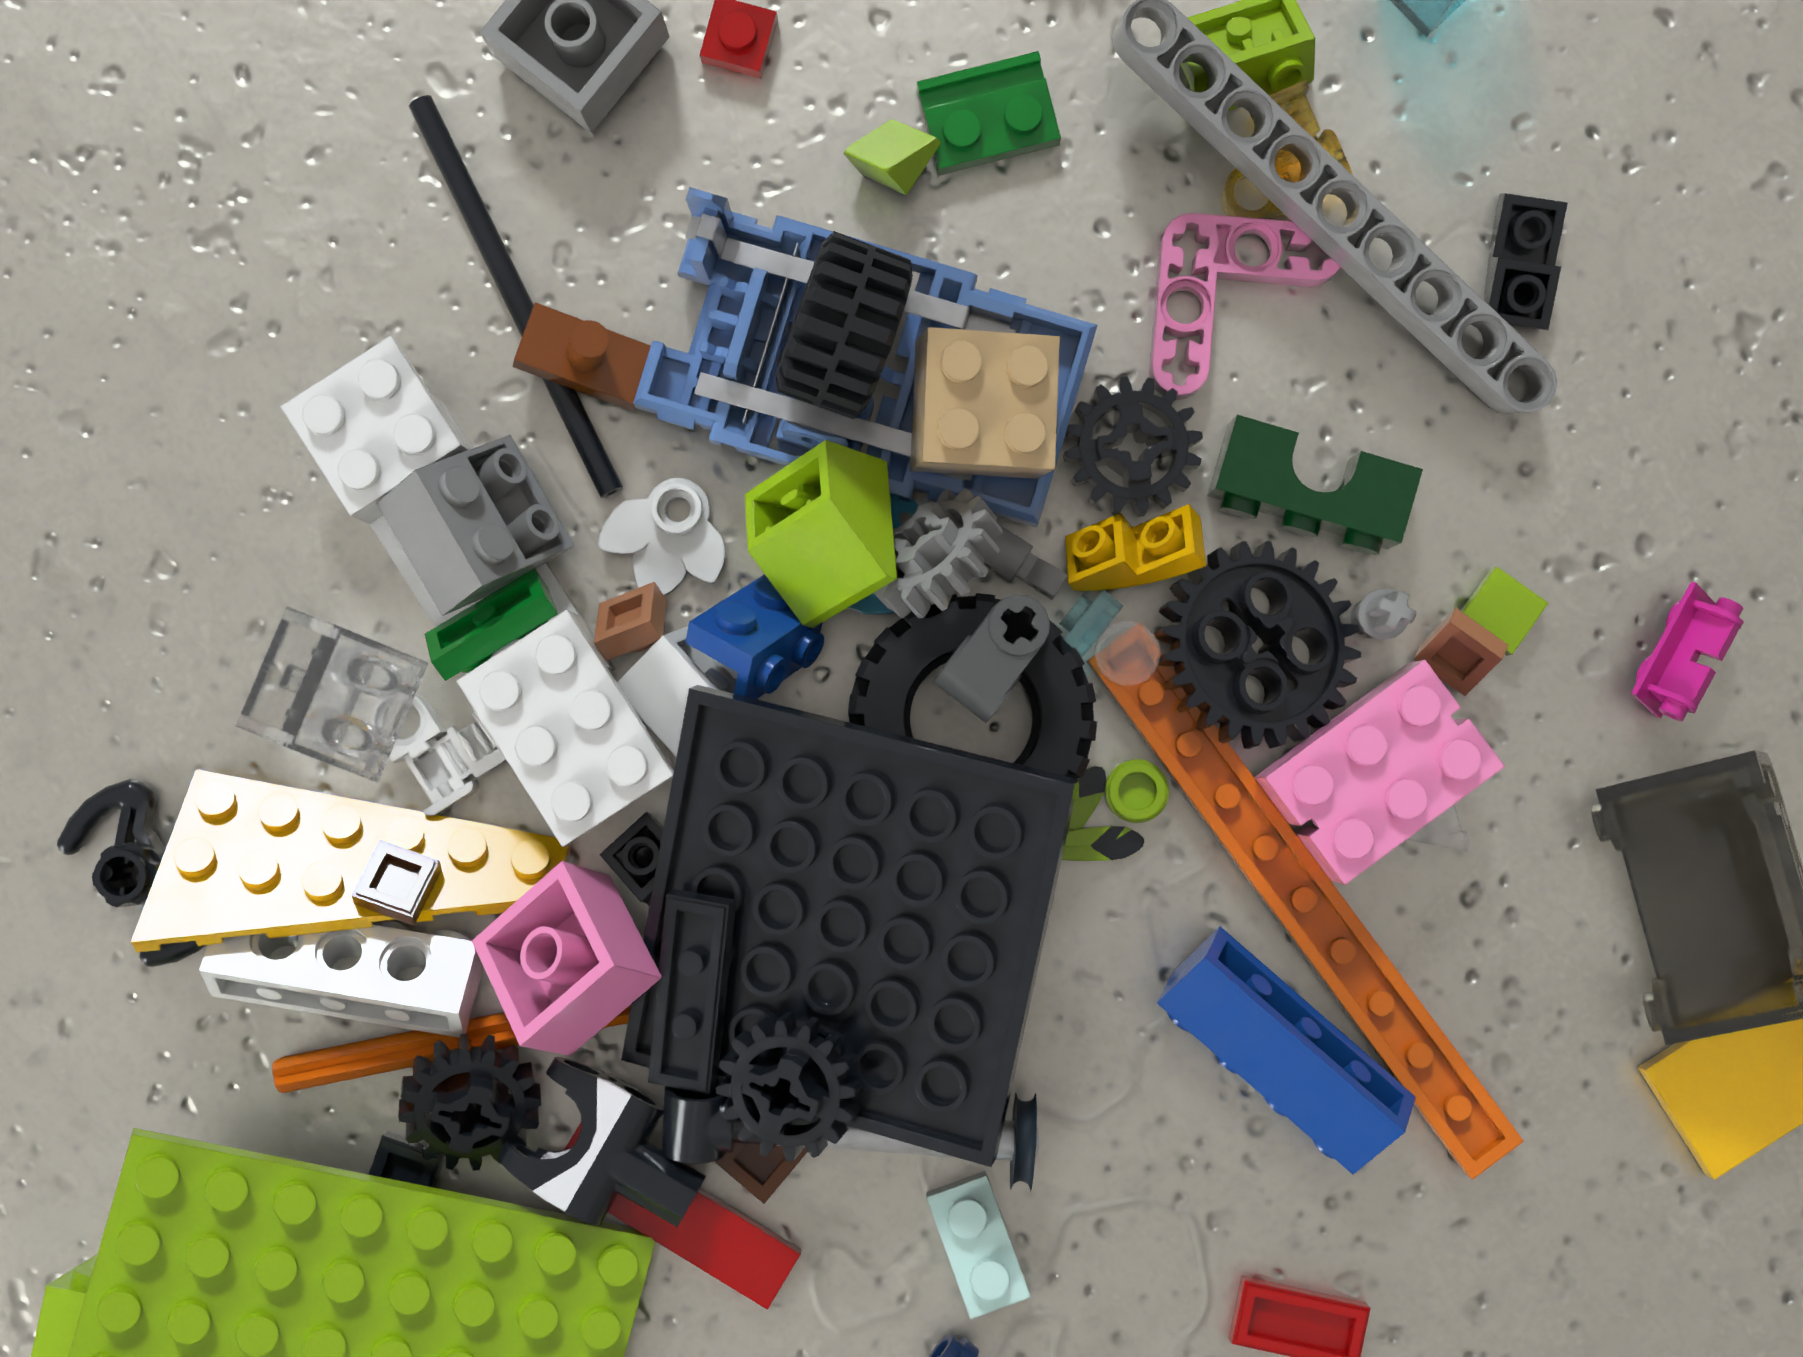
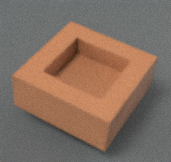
M655 582L599 603L594 644L606 661L629 652H641L663 636L667 599Z
M1455 608L1419 646L1413 660H1426L1441 680L1466 696L1503 659L1508 644Z

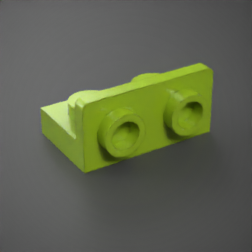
M1240 0L1187 17L1269 96L1293 91L1298 87L1310 84L1314 80L1316 38L1296 0ZM1182 63L1181 67L1190 84V91L1199 93L1206 91L1208 78L1204 69L1196 63ZM1237 106L1230 107L1228 111L1235 109Z

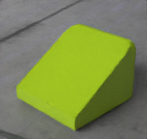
M891 119L852 143L843 154L863 176L907 195L941 142L932 135Z

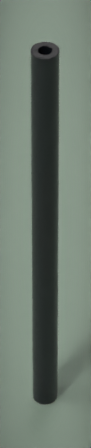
M421 96L413 100L409 104V108L522 337L534 304L432 96ZM542 378L600 498L609 497L622 490L623 485L576 390Z

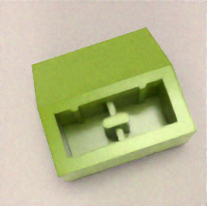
M824 440L745 493L748 552L802 625L814 628L897 579L887 461L829 440Z

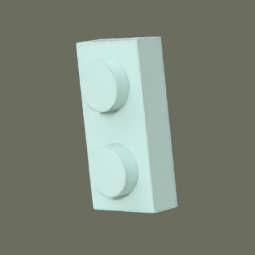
M986 1171L926 1192L928 1204L970 1319L1030 1298L1029 1288Z

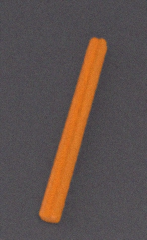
M631 1005L604 1028L627 1024ZM505 1012L469 1020L466 1034H468L472 1046L481 1047L488 1035L495 1036V1050L508 1048L511 1045H519ZM413 1030L284 1056L276 1059L272 1064L274 1084L278 1092L287 1093L413 1067V1059L417 1055L426 1057L431 1061L434 1060L435 1042L441 1040L450 1050L458 1048L460 1037Z

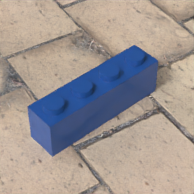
M1221 926L1172 972L1157 1001V1004L1167 1012L1172 1022L1182 1030L1189 1031L1216 1055L1224 1068L1242 1077L1264 1097L1272 1110L1290 1119L1313 1140L1316 1147L1325 1156L1338 1161L1352 1175L1406 1132L1416 1097Z

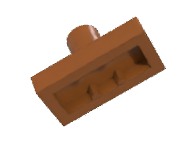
M535 302L512 367L633 411L635 407L633 402L651 345L605 329L603 325L596 321H584Z

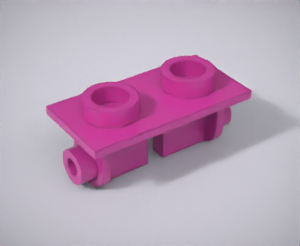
M1691 581L1682 599L1676 602L1670 609L1666 619V629L1652 655L1648 656L1641 663L1636 675V684L1631 694L1658 718H1662L1664 714L1672 719L1683 722L1688 712L1695 713L1716 674L1712 668L1696 662L1701 654L1723 661L1735 636L1744 623L1739 617L1744 608L1739 603L1725 597H1719L1715 603L1697 583Z

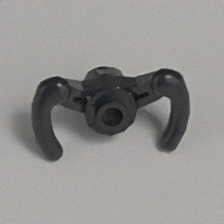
M128 779L106 786L86 799L68 819L57 841V847L60 852L65 855H74L79 852L90 830L103 816L114 809H121L115 844L100 854L101 859L96 864L92 873L93 886L105 898L106 903L117 908L145 905L166 850L153 829L154 807L156 805L155 794L149 786L137 779ZM196 941L161 944V950L140 952L139 957L141 963L146 967H155L178 962L200 951L206 945L198 946Z

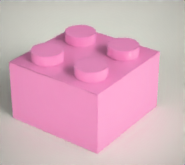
M561 861L472 940L517 1041L522 1047L571 1056L662 978L611 876L565 861Z

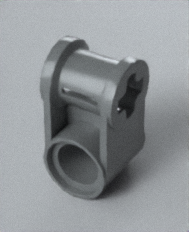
M1013 595L1000 600L990 610L974 633L965 638L932 683L982 721L988 722L1019 682L1023 670L1044 644L1050 628V620L1046 609L1038 600L1028 595ZM1023 608L1028 609L1033 614L1028 622L1031 629L1035 631L1033 637L1030 640L1017 637L1012 643L1007 642L1003 637L1007 630V625L1000 619L1003 612L1008 610L1016 614L1022 611Z

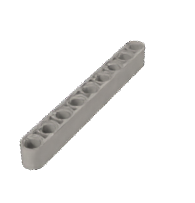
M1136 0L1129 5L1117 22L1112 39L1116 53L1129 68L1328 256L1339 264L1346 273L1488 407L1498 413L1517 414L1538 411L1550 403L1557 387L1555 370L1550 363L1168 0ZM1142 17L1154 21L1160 29V45L1147 47L1138 43L1132 34V20ZM1182 63H1196L1204 69L1208 78L1206 91L1200 93L1193 92L1183 85L1179 75ZM1230 107H1243L1250 112L1255 124L1254 133L1251 137H1239L1229 128L1227 114ZM1280 150L1291 152L1300 162V177L1295 183L1285 181L1276 172L1275 156ZM1327 194L1339 197L1346 206L1347 216L1342 227L1331 225L1323 216L1322 203ZM1374 238L1384 240L1392 250V263L1387 271L1379 270L1370 261L1369 247ZM1422 281L1432 285L1437 292L1438 304L1431 315L1421 311L1416 303V289ZM1469 325L1476 327L1483 338V348L1475 359L1467 355L1462 345L1463 332ZM1516 368L1523 371L1528 381L1527 393L1520 401L1514 399L1508 389L1509 376Z

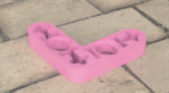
M1198 213L1182 214L1173 219L1162 235L1158 253L1149 374L1150 378L1154 379L1155 390L1163 396L1167 391L1174 388L1178 391L1175 400L1187 399L1194 395L1206 381L1210 368L1217 279L1313 287L1321 286L1330 281L1341 266L1330 257L1316 271L1310 269L1308 258L1289 256L1284 263L1285 269L1277 268L1283 249L1281 237L1290 239L1285 251H1305L1310 242L1313 241L1292 221ZM1186 230L1195 232V242L1205 244L1206 249H1199L1192 261L1191 276L1203 273L1205 275L1204 281L1191 276L1168 278V271L1179 275L1183 268V248L1173 246L1172 241H1179ZM1246 234H1254L1265 240L1269 250L1267 261L1260 266L1254 267L1244 265L1239 261L1234 248L1235 242L1239 237ZM1319 247L1320 252L1323 253V254H1326V253ZM1177 291L1193 293L1201 303L1202 311L1198 320L1182 324L1172 319L1166 305L1169 296ZM1163 332L1177 338L1195 335L1200 337L1199 344L1189 340L1185 346V365L1195 367L1196 374L1188 375L1183 385L1173 384V374L1162 370V365L1170 364L1176 354L1177 339L1164 341Z

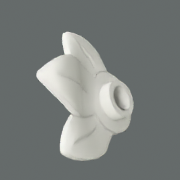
M671 478L661 482L653 489L649 498L632 499L622 502L612 511L604 523L598 542L599 548L604 551L617 554H634L632 563L638 588L655 582L664 596L672 592L684 580L688 572L700 580L715 583L725 560L723 537L709 522L710 503L708 497L699 485L685 478ZM677 499L686 500L690 505L689 516L681 522L672 521L668 516L669 505Z

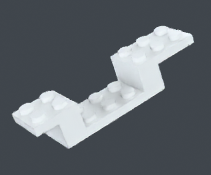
M389 336L280 407L349 515L370 524L434 626L437 627L478 601L442 616L378 507L377 502L415 469L473 449L474 447L449 408L431 395L397 340ZM547 562L536 570L548 586L558 614L522 639H515L495 651L488 661L471 672L465 673L466 675L456 682L562 847H565L671 779L674 771L613 678L611 672L616 670L611 660L606 661L595 646V635Z

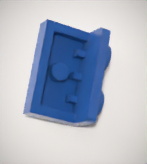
M764 574L689 621L685 643L738 672L733 694L758 699L765 693H773L786 678L802 667H810L816 661L824 644V635L820 633L823 622L814 628L802 625Z

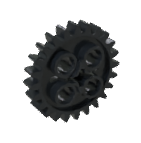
M1241 541L1233 546L1230 550V557L1220 547L1207 555L1208 565L1206 564V567L1187 573L1191 581L1181 578L1171 585L1169 589L1180 602L1169 601L1159 608L1158 612L1173 622V624L1154 632V638L1170 644L1171 650L1156 658L1155 662L1161 666H1174L1176 675L1164 683L1163 687L1165 690L1183 688L1186 695L1180 701L1177 710L1183 712L1193 707L1201 710L1196 725L1199 731L1212 726L1216 722L1220 723L1218 735L1219 742L1221 743L1234 740L1240 731L1244 749L1259 746L1263 736L1269 749L1285 745L1287 735L1294 742L1310 736L1308 725L1317 729L1331 722L1325 708L1335 710L1345 706L1347 703L1336 687L1344 688L1355 684L1357 681V677L1344 669L1343 665L1361 658L1360 651L1345 646V638L1357 633L1360 629L1358 625L1342 624L1339 617L1352 604L1350 600L1332 602L1329 595L1338 583L1335 578L1321 584L1314 580L1318 571V561L1314 560L1300 569L1295 567L1297 549L1293 547L1281 553L1277 559H1275L1271 541H1266L1256 547L1253 555L1246 541ZM1252 587L1260 589L1267 596L1270 605L1268 615L1261 613L1252 603ZM1222 600L1228 602L1229 611L1222 608ZM1206 625L1215 627L1223 636L1225 645L1223 654L1214 652L1205 641L1204 632ZM1257 636L1261 638L1264 644L1258 650L1259 655L1252 647L1258 639ZM1293 636L1300 638L1309 649L1308 664L1301 663L1295 657L1292 651ZM1248 675L1257 678L1264 688L1265 696L1262 704L1252 700L1246 691L1245 683ZM1287 678L1291 679L1294 683L1293 690L1288 689Z

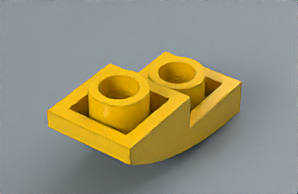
M1190 504L1134 527L1119 513L1065 536L1068 584L1074 591H1098L1140 586L1206 567L1201 518Z

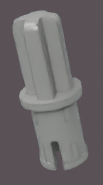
M1383 588L1373 590L1364 596L1352 609L1350 620L1351 624L1359 626L1360 631L1357 634L1362 635L1366 633L1368 634L1366 638L1387 640L1400 635L1407 625L1414 621L1417 611L1408 606L1409 594L1403 591Z

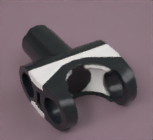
M554 1057L546 1074L556 1083L567 1089L565 1094L576 1103L579 1109L582 1129L578 1141L573 1147L565 1151L551 1152L539 1147L535 1151L519 1142L506 1140L498 1154L500 1163L507 1171L542 1199L588 1224L600 1225L616 1196L620 1194L678 1227L706 1175L685 1163L668 1159L663 1155L661 1149L648 1142L663 1115L664 1107L650 1096L613 1075L574 1060Z

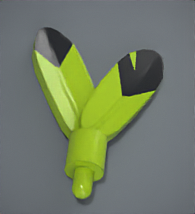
M1093 766L1086 769L1083 777L1078 778L1079 783L1062 860L1107 861L1123 859L1136 853L1144 844V838L1138 832L1124 826L1084 827L1098 806L1104 794L1106 774L1102 767Z

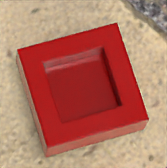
M715 0L699 54L701 62L762 79L778 22L777 11L736 0Z

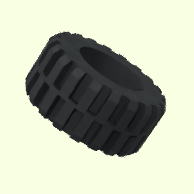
M976 593L975 596L957 597V594H954L950 599L948 608L944 611H941L936 604H933L924 618H918L911 611L891 627H886L874 640V645L866 657L862 659L855 674L856 679L849 697V722L913 738L910 712L919 686L932 671L948 662L965 638L974 633L1000 599H996L995 595ZM1023 608L1022 611L1016 614L1008 610L1003 612L1000 619L1007 625V630L1003 635L1007 642L1012 643L1017 637H1023L1027 640L1033 637L1035 631L1028 625L1029 619L1033 614L1028 609ZM1050 620L1049 634L1044 644L1021 673L1022 677L1019 680L1030 702L1032 727L1024 750L1013 763L1078 779L1083 777L1090 761L1088 754L1091 743L1096 739L1097 721H1094L1093 703L1096 702L1093 683H1089L1082 667L1085 663L1076 647L1074 649L1070 647L1061 636L1063 631Z

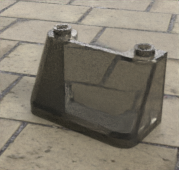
M1753 750L1595 789L1599 804L1591 805L1593 824L1601 842L1611 840L1615 850L1623 854L1656 977L1652 979V992L1643 994L1644 1010L1651 1030L1653 1032L1662 1030L1665 1045L1803 1019V865L1778 779L1769 755L1766 752Z

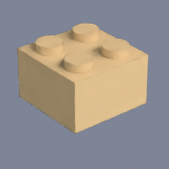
M928 327L915 341L910 471L1038 479L1055 470L1060 336Z

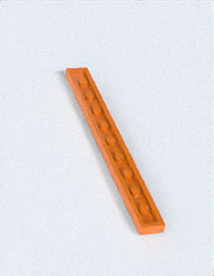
M1136 624L1087 660L1086 663L1391 1075L1416 1097L1414 1106L1463 1172L1473 1180L1523 1143L1524 1140L1228 742H1219V729L1216 725L1213 724L1199 731L1196 725L1201 710L1197 707L1183 712L1177 710L1180 701L1185 697L1186 693L1182 687L1174 690L1164 689V683L1176 675L1175 670L1172 666L1156 664L1155 659L1163 654L1141 624Z

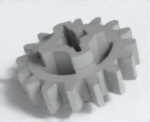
M949 489L944 490L937 502H930L927 497L923 498L915 514L911 516L909 513L903 512L899 515L901 525L893 529L897 579L877 590L874 594L889 610L893 609L901 618H904L911 611L918 618H924L933 604H936L941 611H944L948 608L954 593L958 592L962 596L968 595L970 593L968 582L975 577H985L989 572L984 566V560L999 554L1000 548L994 540L1003 534L1002 528L996 522L998 517L979 495L974 497L968 489H963L956 497Z

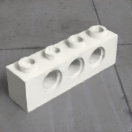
M384 920L373 922V927L287 937L268 938L265 934L226 937L221 944L207 945L199 972L213 997L460 1037V1034H466L483 965L472 941L461 933L451 930H438L434 934L408 931L406 927L397 922ZM280 947H297L285 959H269L270 955ZM347 956L361 958L354 967L348 970L337 971L331 969L341 958ZM407 967H420L424 969L423 973L414 980L403 982L394 979L401 970Z

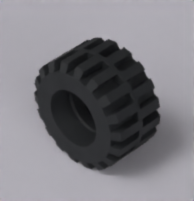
M833 231L822 242L797 309L776 373L777 392L855 419L867 407L892 347L912 283L911 260Z

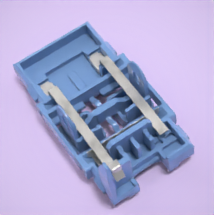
M689 187L686 202L692 216L685 236L688 240L677 274L681 278L705 284L709 287L688 353L666 347L662 342L652 341L633 402L637 409L657 414L658 420L694 430L695 426L699 425L704 429L711 430L709 436L711 444L723 447V444L736 447L738 452L785 466L824 440H829L860 452L863 443L868 444L866 454L887 461L889 490L891 494L899 496V500L911 502L915 491L922 494L928 493L927 498L930 501L937 502L944 490L949 489L956 497L963 489H968L974 497L979 495L996 516L1037 528L1054 470L1038 479L910 471L915 341L928 327L1060 336L1056 467L1098 325L1026 304V298L990 288L989 292L975 289L977 275L972 272L857 239L910 259L912 271L920 273L915 291H909L903 311L908 313L896 351V355L909 359L906 372L901 373L884 365L880 379L901 387L898 399L883 396L875 422L870 421L874 409L873 397H871L867 407L855 419L839 415L790 396L786 397L784 394L777 392L776 385L778 361L787 341L786 335L789 325L793 324L822 242L833 231L778 215L776 216L773 229L757 224L758 219L732 212L728 198ZM777 418L781 419L776 434L779 451L769 448Z

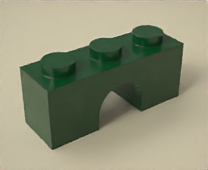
M1238 414L1229 422L1207 494L1208 497L1222 500L1220 505L1222 511L1248 519H1257L1258 512L1283 518L1281 528L1304 536L1318 537L1320 530L1344 536L1342 546L1370 555H1379L1381 548L1390 549L1402 543L1423 469L1360 451L1348 460L1342 482L1335 491L1318 492L1305 486L1298 479L1293 468L1292 458L1299 432Z

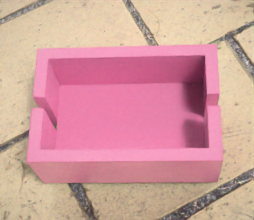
M1421 660L1406 664L1330 720V723L1318 729L1254 778L1288 824L1302 826L1310 819L1313 821L1317 828L1306 826L1297 833V836L1331 881L1346 885L1503 769L1505 765L1469 718L1454 720L1451 717L1453 713L1461 708L1427 661Z

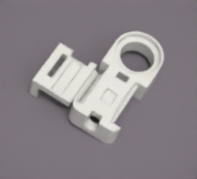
M393 692L381 698L374 707L371 717L372 729L392 763L406 761L432 803L430 807L423 810L426 815H440L452 808V804L476 793L479 788L478 780L467 782L465 778L473 774L478 779L506 761V758L476 711L471 714L475 721L459 732L455 726L446 730L426 699L414 693ZM402 702L412 704L420 714V726L417 732L407 739L395 737L387 725V717L390 710ZM448 733V735L440 739L441 736Z

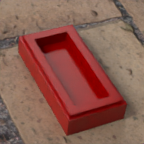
M1241 1275L1229 1340L1234 1345L1289 1357H1361L1371 1308L1366 1302Z

